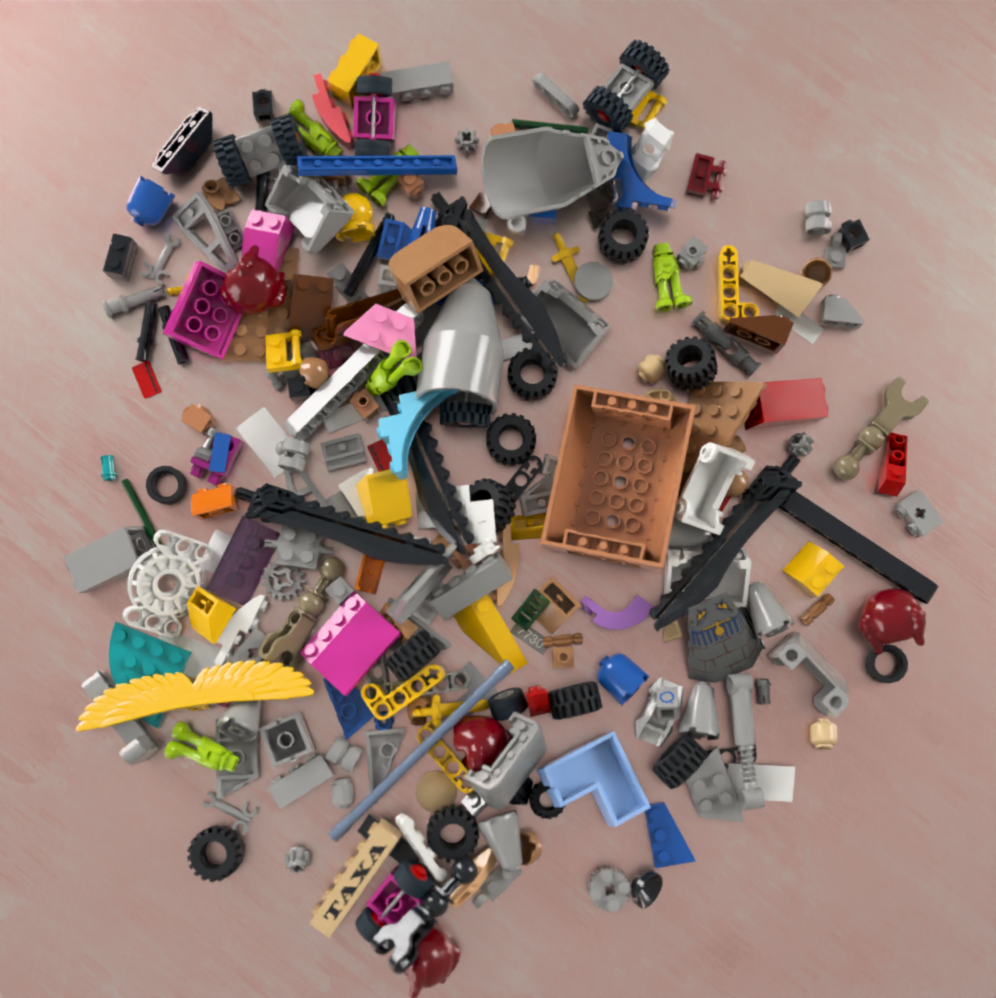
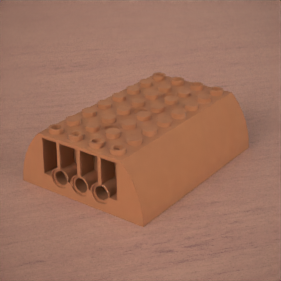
M574 384L540 544L567 554L643 569H663L696 405ZM625 439H633L635 442L632 448H625L623 446ZM618 477L626 479L627 482L624 487H617L615 485V480ZM610 516L618 518V524L614 527L607 524V519Z

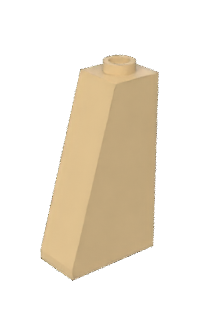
M753 259L750 263L746 261L740 269L743 272L740 277L797 317L801 315L823 285L819 281Z

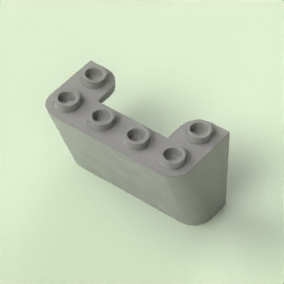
M790 633L767 654L775 664L780 666L786 665L790 670H793L802 662L824 687L814 696V705L824 716L837 717L848 706L847 681L801 633Z

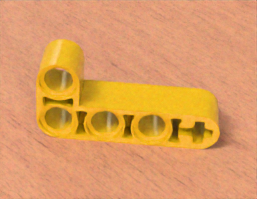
M732 245L722 247L717 256L718 318L722 324L726 325L730 318L724 314V311H731L733 314L731 318L747 317L744 314L745 310L750 311L753 316H758L759 308L754 303H739L738 252ZM723 273H730L732 279L725 278ZM724 292H730L733 298L725 297Z
M438 664L430 665L388 695L379 684H367L362 688L361 696L373 715L379 720H385L440 683L445 677V670ZM432 669L439 670V673L437 674L438 679L434 677L429 679L427 682V680L424 678L432 674ZM416 680L421 681L423 684L420 692L415 691L413 688V683ZM370 687L375 688L377 691L374 699L368 696V689ZM399 692H402L406 697L403 704L398 703L396 700V695ZM382 704L386 705L389 709L386 716L381 715L379 712Z
M432 719L417 733V739L420 744L424 741L421 737L422 731L429 730L432 733L437 728L434 726ZM441 738L428 751L429 755L461 792H472L474 790L472 787L462 786L463 780L461 777L458 780L455 778L460 775L462 770L466 772L462 775L465 777L469 769L464 766L459 757ZM443 746L446 754L443 757H438L434 752L435 747ZM453 761L459 765V770L454 773L448 769V764Z

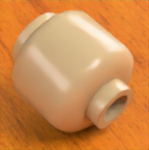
M649 354L638 364L637 370L639 373L637 376L643 383L655 384L665 375L666 363L659 355Z
M817 719V722L810 726L811 744L819 750L833 749V746L838 742L837 726L834 723H830L829 719Z

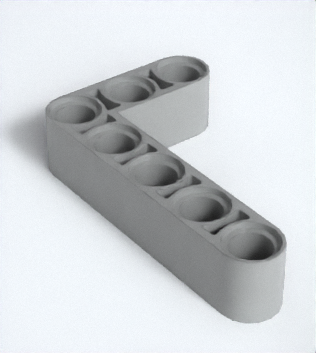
M385 652L368 671L367 678L368 684H379L388 695L396 689L398 684H404L405 682H390L388 667L385 664L387 660ZM376 667L382 669V676L380 678H376L373 674V670ZM466 671L445 673L446 686L443 689L435 685L421 696L467 688L471 683V676ZM436 674V675H430V676L424 677V678H425V679L427 680V682H428L429 679L434 678V677H436V678L438 679V676H437V674ZM459 674H463L466 677V683L463 686L458 685L456 682V677ZM419 680L413 683V688L417 692L419 691L416 689V684ZM370 687V696L374 699L376 697V689ZM404 694L396 695V700L406 698Z
M99 670L82 683L83 689L92 701L94 698L105 695L103 693L105 690L115 688ZM139 719L112 725L126 743V746L120 750V754L129 765L144 762L160 749L156 740Z

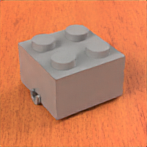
M301 712L283 719L280 717L275 719L273 723L259 728L273 768L286 762L292 763L297 761L298 757L316 750Z

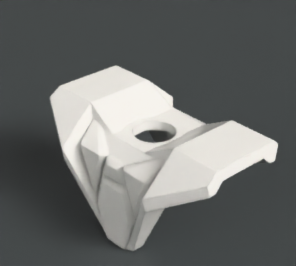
M656 118L644 123L646 129L642 132L638 142L632 146L634 164L643 181L658 169L663 155L667 150L670 151L674 135L673 131L660 124ZM649 143L654 146L653 154H648L645 151L646 144Z
M661 677L648 689L650 696L645 706V711H643L641 718L636 720V738L654 744L657 747H661L673 732L672 724L674 720H658L654 715L656 688L677 687L679 710L682 708L684 691L683 686L676 685Z

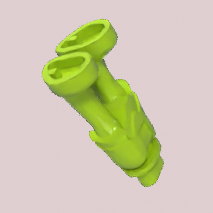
M300 99L295 100L290 106L289 113L292 114L295 120L310 130V134H308L298 126L307 147L319 155L340 156L344 150L338 146L339 143L334 140L333 136L317 120L315 123L307 116L305 104Z
M408 144L404 149L400 148L398 152L391 156L419 155V153ZM373 175L368 180L360 177L355 183L366 197L370 196L371 201L382 208L386 203L387 194L397 183V177L400 175ZM384 178H388L379 189L374 190Z
M669 243L655 244V253L653 254L655 286L658 284L659 300L655 303L656 311H671L673 304L675 310L692 305L691 296L683 294L679 278V265L676 257L673 255V250H670ZM669 280L671 282L673 302L670 299L667 287Z
M396 341L392 346L389 357L384 358L368 378L365 388L372 397L381 395L394 388L399 379L404 375L415 376L422 371L423 364L418 358H406L411 353V346L407 341ZM403 360V361L401 362V364H400V365L397 367V369H396L395 364H397L399 361Z
M179 721L174 726L172 737L196 745L197 750L180 741L172 740L165 749L164 756L166 758L175 759L179 756H184L198 762L199 765L205 768L222 772L225 770L231 773L234 772L239 757L232 755V751L214 742L211 738H207L204 735L200 737L193 733L188 724L183 721Z

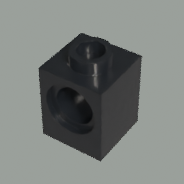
M260 89L257 92H252L253 114L256 121L265 122L276 118L275 98L272 90ZM264 102L268 103L265 107L260 106Z
M851 219L842 223V227L837 232L842 233L841 243L846 248V253L865 246L870 240L860 219L856 221ZM849 231L854 232L856 238L851 237Z

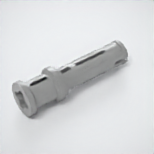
M159 285L126 297L120 295L117 299L108 302L105 300L102 303L108 318H111L114 314L123 311L125 313L128 312L131 307L165 297V294L163 293L162 286Z

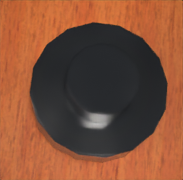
M529 777L509 802L510 804L528 805L529 795L533 786V781Z

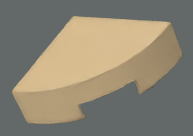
M678 619L665 626L663 630V643L684 637Z

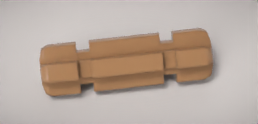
M825 594L821 598L822 600L815 603L807 611L808 613L800 617L804 625L809 626L814 621L813 619L818 618L827 609V606H831L835 602L831 594Z
M582 633L543 638L545 648L553 647V645L558 647L572 645V643L574 645L583 643Z

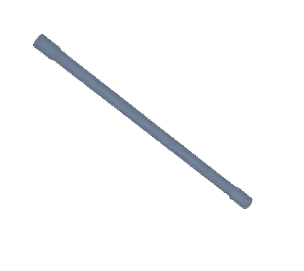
M505 659L488 679L345 819L341 820L329 832V836L335 842L341 839L361 816L515 667Z

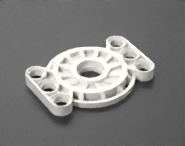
M159 530L153 539L157 547L142 554L130 570L127 586L130 600L134 605L124 610L123 618L130 626L168 637H176L182 631V625L178 618L188 614L187 602L197 586L206 588V573L202 563L212 557V549L204 542L168 530ZM168 535L169 542L166 545H160L158 542L160 536ZM181 541H187L189 544L185 551L178 550V544ZM201 547L207 548V554L204 557L197 556V551ZM149 555H152V557H150V558L147 559L143 564H141V562H142L146 557H148ZM137 567H138L139 570H138V572H137V574H136V578L133 579L134 572L136 571V569H137ZM200 571L202 573V582H200ZM165 574H172L177 579L176 587L169 592H162L158 589L157 585L159 578ZM132 585H135L137 594L135 596L132 594ZM132 611H137L139 613L138 618L134 621L128 620V614ZM150 617L158 618V623L155 626L147 625ZM169 623H177L176 630L172 632L167 631L166 627Z

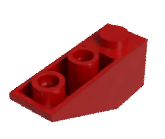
M891 432L886 437L878 476V493L897 497L905 486L908 436Z
M541 685L528 687L529 691L525 692L530 717L550 713L547 689L542 688Z

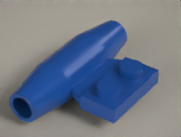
M421 207L412 229L404 222L385 218L377 258L390 261L396 252L434 229L436 210Z

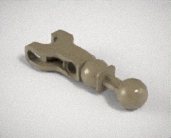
M901 376L896 378L882 393L883 408L871 423L861 430L858 439L854 442L857 447L850 455L840 456L834 463V473L838 478L842 480L854 479L859 473V462L862 458L878 450L884 443V438L893 431L901 420L913 419L929 403L925 396H921L914 402L906 401L902 396V389L906 381Z
M330 556L321 562L319 568L321 577L314 589L306 587L305 589L309 592L304 593L300 597L298 602L299 608L294 607V610L290 612L281 628L271 632L264 639L259 649V655L262 659L274 661L282 652L279 663H282L283 667H293V672L297 670L304 659L299 652L304 648V643L313 629L314 622L317 620L314 616L322 612L324 600L329 601L328 598L323 596L326 591L325 589L331 582L344 575L345 567L341 559Z

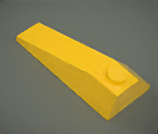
M488 594L453 615L461 630L499 664L507 659L515 667L510 673L528 664Z

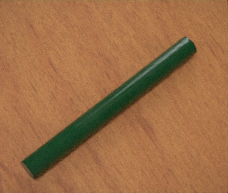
M512 119L514 127L534 129L547 126L555 130H568L571 133L588 134L589 127Z
M124 479L121 481V484L154 547H157L153 540L156 531L129 479Z

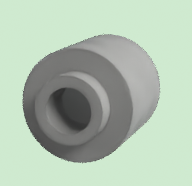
M350 778L333 779V805H337L338 809L350 808V804L354 803L353 786L350 783Z

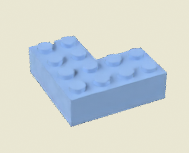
M614 731L606 732L536 769L543 785L549 786V789L546 791L554 808L563 807L591 792L608 827H616L651 808Z

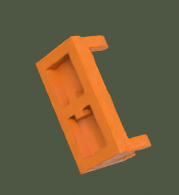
M363 554L354 589L376 595L385 561L373 559Z

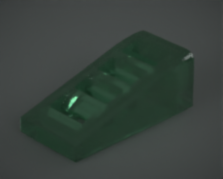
M534 589L511 619L527 631L551 601ZM533 597H537L544 604H539ZM531 601L539 610L535 609L529 602ZM525 607H528L535 615L530 613ZM522 611H523L527 616H529V617L531 618V620H529L527 617H525V616L522 614Z

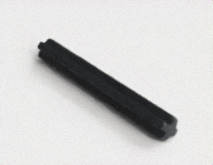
M386 212L375 231V236H372L343 289L345 295L353 297L378 251L385 218L395 220L393 214Z

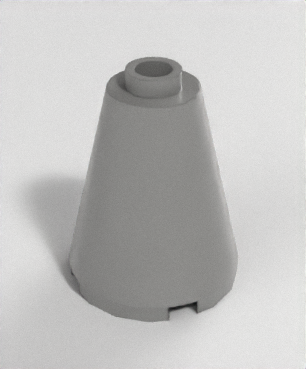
M674 514L668 547H702L703 543L711 541V532L681 522Z
M757 581L749 585L747 600L757 640H763L761 637L763 635L769 638L789 629L787 626L789 623L792 626L795 624L792 617L764 583L760 584Z
M698 682V685L693 686L678 728V734L681 733L682 736L689 734L693 739L700 740L707 736L708 740L719 739L720 732L715 692L710 683Z
M261 700L231 702L217 722V727L220 726L219 731L235 740L243 737L246 738L245 741L247 742L254 741L258 735Z
M516 810L479 822L477 824L478 828L502 869H507L508 872L519 869V864L523 862Z

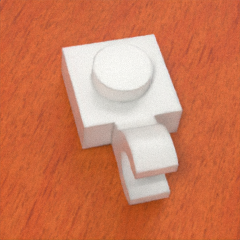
M492 536L485 539L481 545L473 550L475 554L469 557L473 565L488 554H493L499 550V545L495 547L493 542H491Z

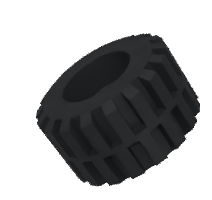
M617 209L613 211V214L609 213L606 219H603L599 230L598 242H600V250L603 249L602 254L604 256L609 255V260L617 259L616 263H621V260H624V263H629L630 259L634 261L637 259V256H641L649 238V227L646 226L647 222L645 219L641 220V214L635 215L634 210L631 209L630 212H626V209H622L619 212ZM619 228L627 229L633 234L635 240L629 244L618 243L613 238L612 232Z
M696 336L690 339L685 337V340H677V344L673 343L670 346L671 349L667 350V356H665L666 368L670 381L674 383L675 387L679 388L681 386V390L684 391L686 389L694 391L696 388L701 390L702 386L705 385L707 387L710 385L709 381H714L715 375L718 372L715 350L709 341L706 342L704 338L698 339ZM690 361H699L697 365L692 367L683 366Z
M532 347L530 350L524 348L522 352L518 351L516 356L511 358L508 365L507 378L511 390L514 393L516 392L518 397L521 398L523 396L525 400L531 398L535 401L540 397H546V394L552 392L556 384L558 368L555 365L556 361L554 358H551L549 352L547 354L553 361L554 367L548 370L542 367V356L537 357L532 354ZM530 364L537 365L544 371V378L535 384L527 383L521 377V370Z
M505 413L502 417L498 416L494 422L490 423V427L486 432V446L489 454L495 458V461L502 462V465L511 464V466H515L518 463L520 465L534 452L536 445L535 428L528 419H524L523 415L517 416L516 413L511 415ZM508 429L517 430L523 437V443L518 449L507 450L500 445V434Z
M482 478L481 481L477 480L474 482V485L471 484L469 486L470 502L493 499L496 533L500 529L504 530L506 524L511 523V517L515 515L513 511L516 509V504L514 503L516 498L513 496L512 490L497 481Z
M426 630L415 634L387 658L385 664L401 683L406 682L440 653L441 649Z
M590 681L552 690L548 693L552 719L561 720L598 711L603 707L597 682Z
M689 734L684 735L676 740L659 757L652 771L670 789L677 788L699 769L706 759L707 752Z
M450 805V808L444 806L441 811L436 810L434 816L430 817L429 824H427V844L433 853L438 855L439 860L442 861L444 858L447 863H450L451 860L456 861L459 858H468V854L472 855L474 853V847L477 848L479 831L476 819L468 810L465 811L462 806H459V808H455V805ZM449 824H457L465 830V835L459 842L448 843L441 838V830Z
M215 825L198 833L190 842L191 846L188 847L187 851L190 852V855L187 856V861H191L190 869L194 868L196 871L194 874L202 876L201 880L209 879V882L221 881L234 873L242 863L243 859L241 858L244 855V850H242V846H244L243 841H239V834L235 835L232 828L226 829L227 826L222 825L218 827V825ZM212 841L222 844L226 850V860L221 865L211 863L206 857V846Z

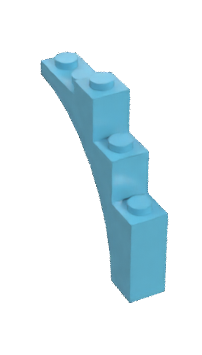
M460 390L430 391L422 395L420 399L416 398V391L399 395L400 403L397 404L399 414L378 419V437L385 442L389 455H392V462H390L391 472L396 474L399 480L408 478L407 461L409 449L422 421L436 406L450 396L460 392Z

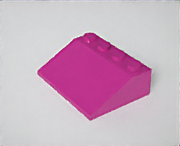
M202 261L194 262L163 331V335L223 360L243 313L238 314L233 309H230L227 306L226 300L221 297L220 288L226 273Z
M354 591L299 653L344 696H347L399 638L401 633Z

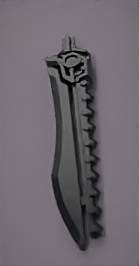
M440 192L434 193L430 200L440 211L435 221V228L443 225H452L473 240L475 247L535 333L531 332L480 257L479 260L483 272L473 278L477 280L483 279V286L489 292H493V303L496 305L502 304V315L507 318L512 317V328L517 331L522 330V341L527 344L532 343L533 355L537 357L542 356L543 368L551 369L554 367V364L538 342L539 340L545 345L560 367L565 368L566 364L559 337L541 300L517 278L501 259L477 222L473 212L467 209L468 204L465 197L461 196L458 200L448 204Z
M404 375L399 379L394 388L380 395L390 416L399 414L398 403L394 402L393 398L400 401L399 395L417 390L413 376ZM423 420L416 432L451 510H448L416 435H414L408 459L412 468L418 498L441 535L450 544L453 542L457 546L456 550L461 555H466L467 550L453 518H455L463 540L467 545L473 542L475 534L466 530L468 518L459 512L462 509V502L454 498L453 495L456 493V487L447 481L450 477V471L441 466L442 462H444V456L435 450L438 446V440L429 435L432 431V425Z
M790 455L781 467L768 465L764 467L747 488L746 493H743V503L734 505L732 508L734 514L723 518L722 525H724L721 534L712 533L713 540L702 544V554L692 556L691 563L693 565L682 569V579L671 582L670 589L672 591L661 595V605L651 608L649 612L652 619H658L654 623L656 631H660L661 628L688 613V608L701 603L718 587L729 566L748 539L784 501L791 497L790 492L802 487V482L791 475L801 462L796 455Z
M268 483L257 488L255 492L242 487L235 490V498L250 503L245 513L246 518L256 519L260 517L262 522H273L319 534L345 544L377 560L409 565H448V558L442 555L446 552V546L443 543L431 545L426 537L414 539V535L410 532L399 534L395 527L382 528V524L379 521L367 523V519L363 516L352 518L348 511L335 512L336 509L332 505L320 507V503L317 500L306 502L302 495Z

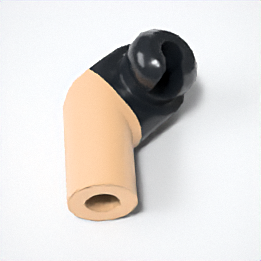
M530 265L528 275L518 277L527 288L536 284L539 266Z

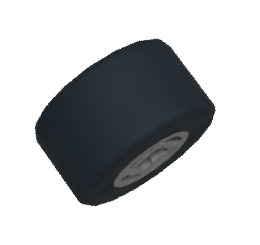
M520 688L503 690L488 699V706L493 719L496 721L508 720L514 712L522 714L528 708L525 696Z

